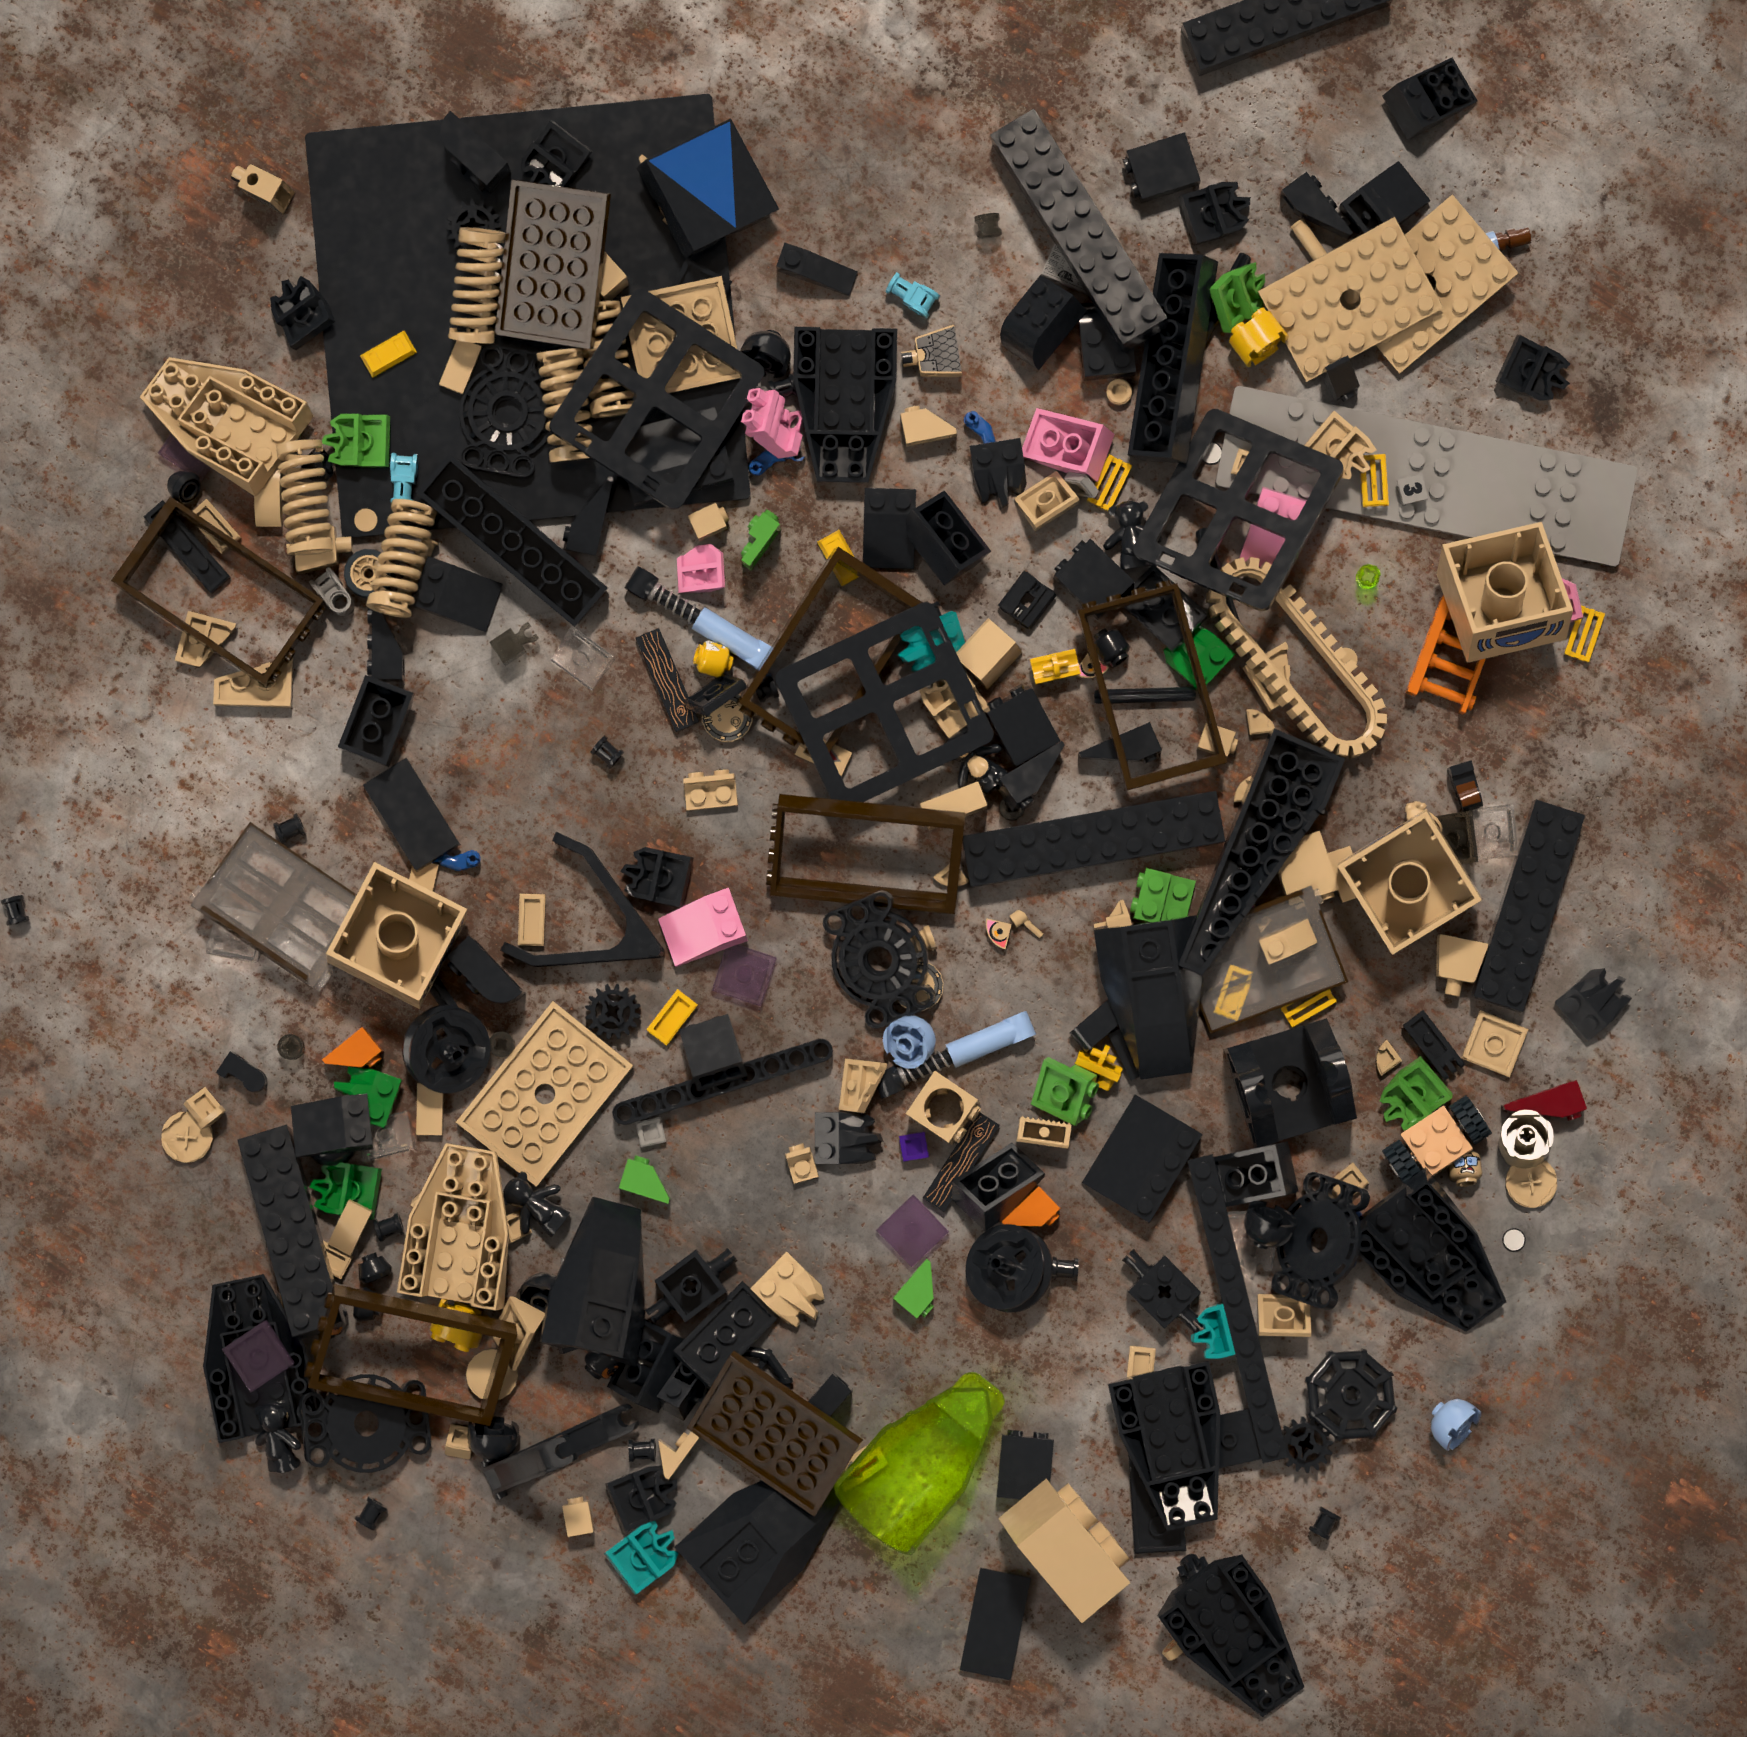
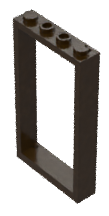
M169 497L111 580L115 586L266 688L270 683L275 684L282 673L279 669L283 663L286 662L288 664L296 653L294 648L297 643L305 641L311 632L309 626L313 620L318 621L326 610L323 607L325 602L322 598L172 497ZM176 513L313 604L264 675L128 584L130 578Z
M840 547L833 549L747 684V688L735 703L740 706L739 711L745 714V716L751 719L755 716L762 721L760 725L770 732L777 730L783 734L782 739L794 747L798 744L805 749L803 753L810 758L811 756L798 731L750 701V699L836 564L839 563L907 609L923 603ZM902 633L890 638L876 660L874 667L878 675L900 642L901 637L899 635ZM862 684L850 702L865 695V689ZM846 725L831 731L825 741L829 752Z
M1171 580L1157 583L1156 589L1147 591L1146 587L1132 590V595L1124 598L1121 597V594L1106 597L1107 602L1099 605L1096 604V601L1081 604L1082 609L1077 610L1126 791L1227 763L1178 583L1171 584ZM1171 594L1215 755L1131 778L1087 617Z
M779 794L778 804L773 803L771 819H776V826H771L770 841H774V848H769L768 863L773 865L772 870H767L766 885H771L770 896L851 903L877 891L884 890L889 892L894 899L892 908L955 914L965 812ZM785 813L953 829L947 893L780 877ZM877 896L875 898V905L888 907V900L884 896Z
M337 1284L333 1285L331 1293L327 1292L324 1302V1308H327L325 1316H320L317 1331H320L319 1338L314 1339L311 1346V1354H314L312 1362H307L304 1377L308 1378V1388L477 1424L491 1425L518 1335L516 1323ZM340 1304L501 1338L480 1408L320 1374Z

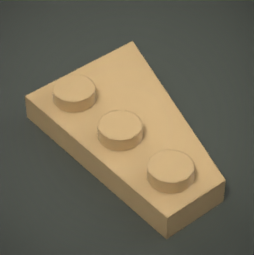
M293 658L288 664L286 662L283 663L279 669L282 672L274 685L270 683L267 688L243 671L214 679L213 705L291 708ZM265 663L254 669L264 675L272 663Z

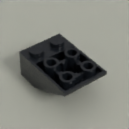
M1453 57L1397 83L1382 95L1407 140L1431 129L1478 101Z
M1398 161L1354 192L1340 204L1338 209L1350 221L1357 233L1362 235L1393 217L1401 225L1431 200Z

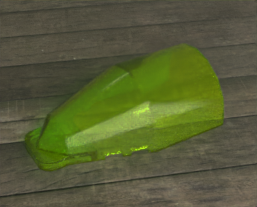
M976 1372L965 1373L954 1386L926 1401L924 1405L914 1411H909L897 1421L884 1426L834 1484L837 1498L850 1515L871 1535L899 1553L912 1555L965 1494L992 1422L1004 1407V1395Z

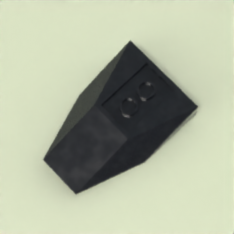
M1426 1167L1358 1217L1362 1233L1359 1255L1397 1295L1466 1332L1506 1303L1504 1293L1477 1231Z
M264 1274L212 1285L203 1370L218 1442L222 1443L260 1434L264 1429L259 1423L255 1408L268 1403L279 1404L288 1412V1419L284 1428L301 1426L299 1400L305 1393L317 1391L316 1389L308 1388V1378L304 1377L306 1364L309 1362L306 1346L302 1339L297 1341L292 1337L285 1309ZM310 1396L306 1399L305 1406L307 1410L315 1411L318 1408L319 1402L316 1397Z
M761 1480L731 1494L675 1545V1549L745 1625L803 1571L843 1498L833 1488L814 1517Z

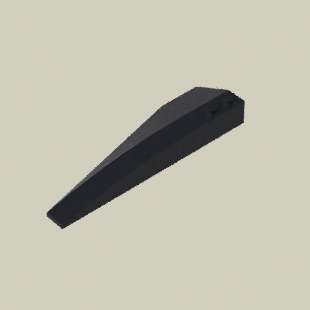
M1275 728L1269 732L1204 894L1178 963L1179 967L1201 976L1204 974L1240 922L1326 807L1345 758Z

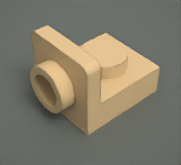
M804 1143L789 1147L790 1153L785 1154L793 1183L819 1177L811 1148H805Z

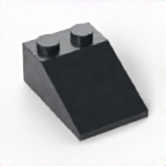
M865 488L863 563L870 568L914 569V546L907 535L906 519L908 514L916 508V489Z
M428 556L418 582V590L415 591L413 596L415 603L412 606L486 633L503 584Z
M367 1093L334 1097L291 1106L296 1158L374 1149Z
M1288 1141L1214 1157L1226 1207L1299 1192Z
M1010 1143L952 1180V1200L984 1231H987L1004 1220L1045 1177V1173L1018 1147Z

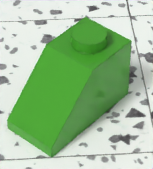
M635 1155L634 1160L628 1158L619 1189L669 1204L671 1198L655 1167L649 1165L650 1160Z
M927 1258L893 1297L894 1300L916 1318L919 1315L925 1317L934 1307L931 1303L934 1299L931 1262Z

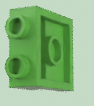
M767 509L760 517L755 515L747 526L749 528V539L754 543L752 544L749 541L741 552V561L743 566L752 571L781 531L779 518Z
M1146 868L1145 873L1140 872L1136 887L1141 889L1139 897H1133L1130 912L1134 913L1133 919L1150 923L1186 917L1196 881Z
M1047 1057L1043 1060L1031 1105L1076 1126L1081 1121L1087 1120L1092 1112V1106L1089 1105L1090 1098L1096 1095L1099 1084L1095 1082L1097 1075L1078 1065H1073L1070 1068Z

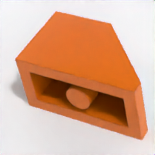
M361 1027L322 1060L325 1064L362 1068L368 1065L371 1068L382 1059L380 1054L384 1051L366 1028Z
M1037 1186L1001 1222L1017 1226H1043L1045 1223L1050 1226L1060 1216L1057 1213L1060 1208Z

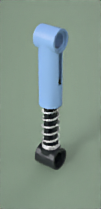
M639 566L636 567L624 587L627 591L644 601L650 599V601L655 600L658 605L665 606V610L670 609L673 615L678 614L681 619L688 620V624L693 623L692 629L713 642L727 647L731 653L743 659L755 669H758L770 650V645L754 638L706 607L699 610L696 608V604H689L688 599L684 601L680 598V595L676 596L673 594V590H666L665 585L659 584V578Z
M1027 1011L945 1044L944 1051H937L925 1063L914 1069L901 1066L900 1068L893 1066L886 1069L877 1086L881 1099L905 1090L904 1086L908 1085L911 1081L916 1082L918 1078H925V1075L933 1074L937 1070L941 1071L946 1066L949 1068L951 1064H954L955 1068L960 1067L989 1053L1036 1035Z

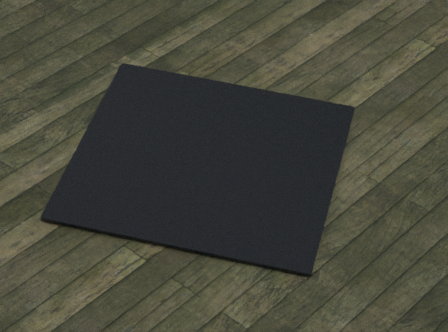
M710 94L459 118L508 162L511 170L510 174L491 194L486 190L483 192L478 190L471 183L472 180L467 172L462 175L453 167V163L450 161L451 157L448 155L441 140L440 128L443 119L310 132L306 134L305 143L319 292L328 302L335 320L332 325L323 330L331 420L340 414L390 416L389 467H352L335 464L341 530L344 537L351 536L352 538L384 535L385 529L390 526L387 519L390 514L394 513L390 503L394 493V483L391 482L390 474L392 453H396L397 456H413L418 454V474L416 485L412 484L411 499L431 506L416 493L449 454H452L462 463L461 452L466 446L471 445L461 427L459 417L462 394L442 387L439 383L457 341L448 338L449 329L457 328V332H466V328H468L451 325L450 319L452 317L482 318L472 314L452 311L451 309L452 304H482L453 297L454 290H483L456 284L454 282L456 276L486 277L457 270L455 268L456 264L486 262L457 255L459 249L456 250L454 248L456 240L449 241L448 236L452 232L446 231L445 228L452 224L447 220V216H455L452 208L455 207L460 210L462 208L460 202L462 201L468 206L471 199H474L476 205H479L482 200L485 202V209L489 206L494 208L491 215L498 214L500 217L495 223L501 224L502 229L496 231L506 233L511 181L521 180L530 182L534 172L532 170L527 172L521 171L522 156L532 142L536 141L549 121L553 120L593 151L578 173L564 187L611 194L605 252L625 273L629 281V285L611 300L620 301L622 310L621 297L632 295L637 289L652 291L673 286L686 260L667 224L663 221L664 216L659 206L653 200L637 170V167L640 165L639 157L641 155H644L646 158L652 157L714 127L713 101ZM478 212L479 218L482 221H490L486 215ZM468 213L464 214L458 222L463 221L468 216ZM473 222L470 228L480 227L477 226L476 222ZM726 236L716 244L688 257V259L730 280ZM504 242V243H498V244H500V245L503 246V248H504L505 242ZM503 254L497 256L503 262ZM502 267L501 269L494 271L498 272L501 275ZM500 282L493 284L500 290ZM730 286L726 293V298L735 335ZM499 295L493 297V299H495L497 302L499 299ZM497 309L494 311H490L494 313L497 317ZM616 318L597 321L596 325L613 324ZM495 322L494 324L489 325V326H491L492 328H494V330H495L496 322ZM405 331L417 353L372 378L360 355L398 333ZM607 333L595 336V338L603 339ZM628 333L626 343L622 344L618 349L627 350L628 357L616 360L622 364L628 363L630 369L637 373ZM496 334L494 343H475L483 348L487 345H499L536 353L579 348ZM490 350L485 355V360L490 364L496 363L500 358V354L496 350ZM481 353L469 382L479 372L487 369L482 363ZM514 355L510 360L511 366L516 369L521 368L525 363V359L521 355ZM584 358V362L578 365L577 369L584 370L583 364L588 359ZM538 361L536 363L535 369L537 372L544 366L543 362ZM492 372L487 373L486 376L488 377V376L492 375L493 373H492ZM607 376L600 377V379H610ZM480 378L477 382H475L474 385L472 386V388L470 389V391H474V389L476 388V386H477L483 379ZM740 379L727 380L669 394L695 411L715 407L718 415ZM577 380L568 381L565 383H575ZM540 381L536 382V384L538 385V387H539L540 384H541ZM617 386L601 392H622L628 390L623 386ZM634 395L633 398L617 401H620L621 405L628 404V401H635L636 397ZM469 396L466 397L464 403V412L468 411ZM588 396L587 398L589 399V404L581 407L580 410L589 411L591 413L590 404L595 399H592ZM505 400L497 406L496 417L501 423L512 424L519 419L520 407L516 402ZM617 401L610 402L609 406L616 405ZM652 408L640 426L670 419V417L660 410ZM743 410L724 438L734 482L692 492L688 495L682 506L750 498L744 424L741 422ZM625 415L605 418L590 417L587 420L576 423L591 425L593 429L591 431L592 434L603 441H609ZM547 417V422L552 420V418ZM464 418L466 429L470 434L473 430L469 424V419ZM332 427L333 434L336 433V429L334 427ZM542 432L539 438L532 443L534 447L543 440L546 433ZM583 435L576 436V438H586ZM478 437L473 439L475 442L480 441ZM546 442L536 453L530 455L529 457L535 464V470L526 479L469 469L530 521L576 516L608 476L613 477L606 513L665 507L659 502L635 507L628 482L591 458L550 463L549 452L552 449L565 445H551ZM526 447V448H524V449H522V450H523L524 452H527V451H529L530 449H529V447ZM470 450L466 453L465 459L469 464H475L479 461L480 454L476 450ZM495 455L491 459V466L495 469H500L505 464V458L501 455ZM527 460L518 461L516 464L517 472L521 474L527 473L530 470V463ZM407 507L413 510L424 511L418 508ZM361 509H370L377 516V524L371 531H361L355 525V515ZM438 511L435 523L430 527L410 521H399L406 526L418 527L428 531L457 528Z

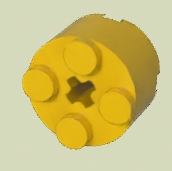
M1264 307L1257 310L1251 316L1252 319L1246 324L1240 322L1231 329L1233 335L1230 337L1229 343L1247 367H1251L1252 361L1257 365L1269 358L1279 349L1277 344L1281 340L1285 343L1289 338L1270 311H1266Z
M441 1299L438 1307L480 1316L482 1311L455 1301L454 1305L447 1304L448 1299ZM431 1324L430 1326L432 1339L439 1342L447 1340L455 1343L454 1347L464 1352H469L470 1348H478L483 1334L437 1324Z

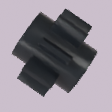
M1189 1554L1181 1559L1177 1570L1182 1583L1208 1565L1205 1556L1198 1558L1196 1554Z

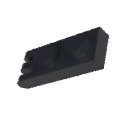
M1424 1010L1402 1025L1445 1081L1449 1078L1448 1074L1443 1070L1445 1067L1452 1074H1455L1457 1070L1452 1064L1453 1061H1456L1460 1068L1465 1066L1463 1060Z

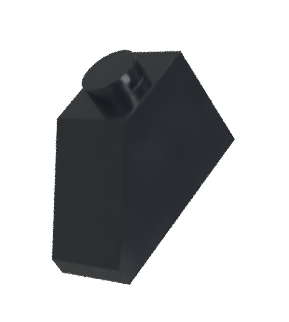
M1348 355L1323 369L1321 376L1335 401L1342 399L1345 402L1357 395L1355 391L1358 390L1360 385Z

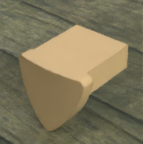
M206 1087L184 1103V1106L198 1121L201 1129L215 1123L226 1111Z

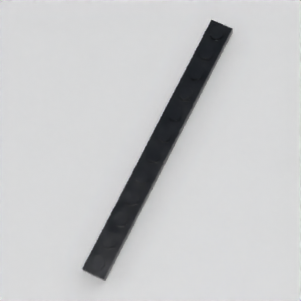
M1210 1154L1189 1159L1187 1161L1262 1463L1288 1458L1214 1156Z

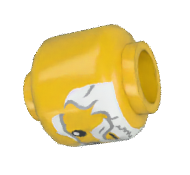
M710 640L697 646L693 658V664H696L697 670L700 673L714 677H720L725 671H730L733 663V657L730 656L729 649Z

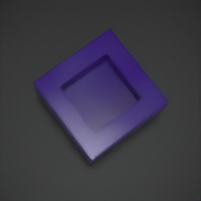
M925 1132L899 1136L903 1162L929 1157Z

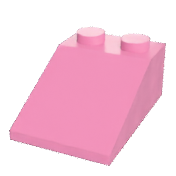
M1036 408L1022 447L1023 458L1067 474L1068 472L1086 474L1090 480L1098 482L1115 434L1102 424Z
M1262 486L1257 506L1290 520H1296L1307 500ZM1250 524L1240 558L1244 557L1245 561L1250 557L1259 558V567L1266 561L1272 565L1285 539Z
M729 888L704 896L658 919L675 967L748 941Z

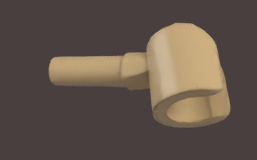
M1017 910L1010 915L1016 927L1024 923L1038 938L1043 935L1031 923L1023 911Z

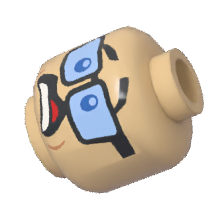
M1470 1151L1449 1165L1448 1174L1450 1180L1459 1187L1477 1184V1180L1482 1177L1480 1155L1477 1152Z

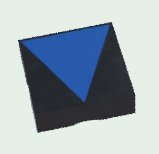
M731 118L645 159L637 167L653 200L662 210L667 226L685 259L716 244L729 234L741 232L771 217L779 210Z

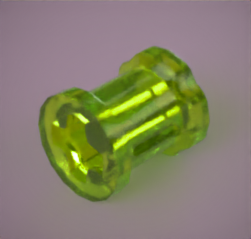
M1363 565L1356 574V582L1359 587L1371 589L1376 586L1381 576L1380 570L1375 565ZM1364 571L1368 574H1374V577L1371 579L1372 583L1369 580L1364 581L1362 579L1365 574Z

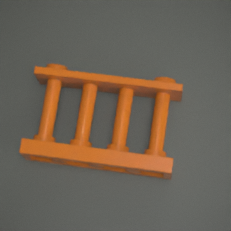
M1443 595L1438 603L1405 693L1415 697L1418 691L1422 693L1426 691L1461 704L1458 713L1463 715L1466 713V710L1471 711L1475 703L1476 696L1472 694L1485 659L1478 660L1473 671L1436 657L1437 654L1433 653L1436 643L1440 645L1444 643L1462 650L1459 638L1445 633L1446 630L1442 629L1445 619L1449 621L1452 619ZM1427 667L1431 669L1435 667L1470 680L1465 695L1427 681L1428 678L1424 677Z

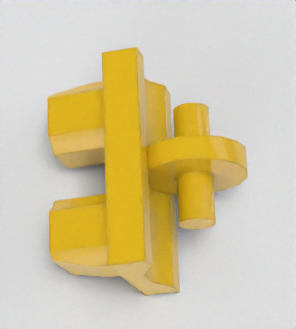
M1075 649L1030 659L1035 685L1081 674Z
M1105 1044L1102 1051L1093 1047L1091 1053L1080 1049L1075 1064L1090 1072L1099 1074L1100 1077L1097 1081L1099 1087L1109 1091L1114 1082H1118L1123 1069L1114 1064L1117 1057L1108 1054L1110 1046Z

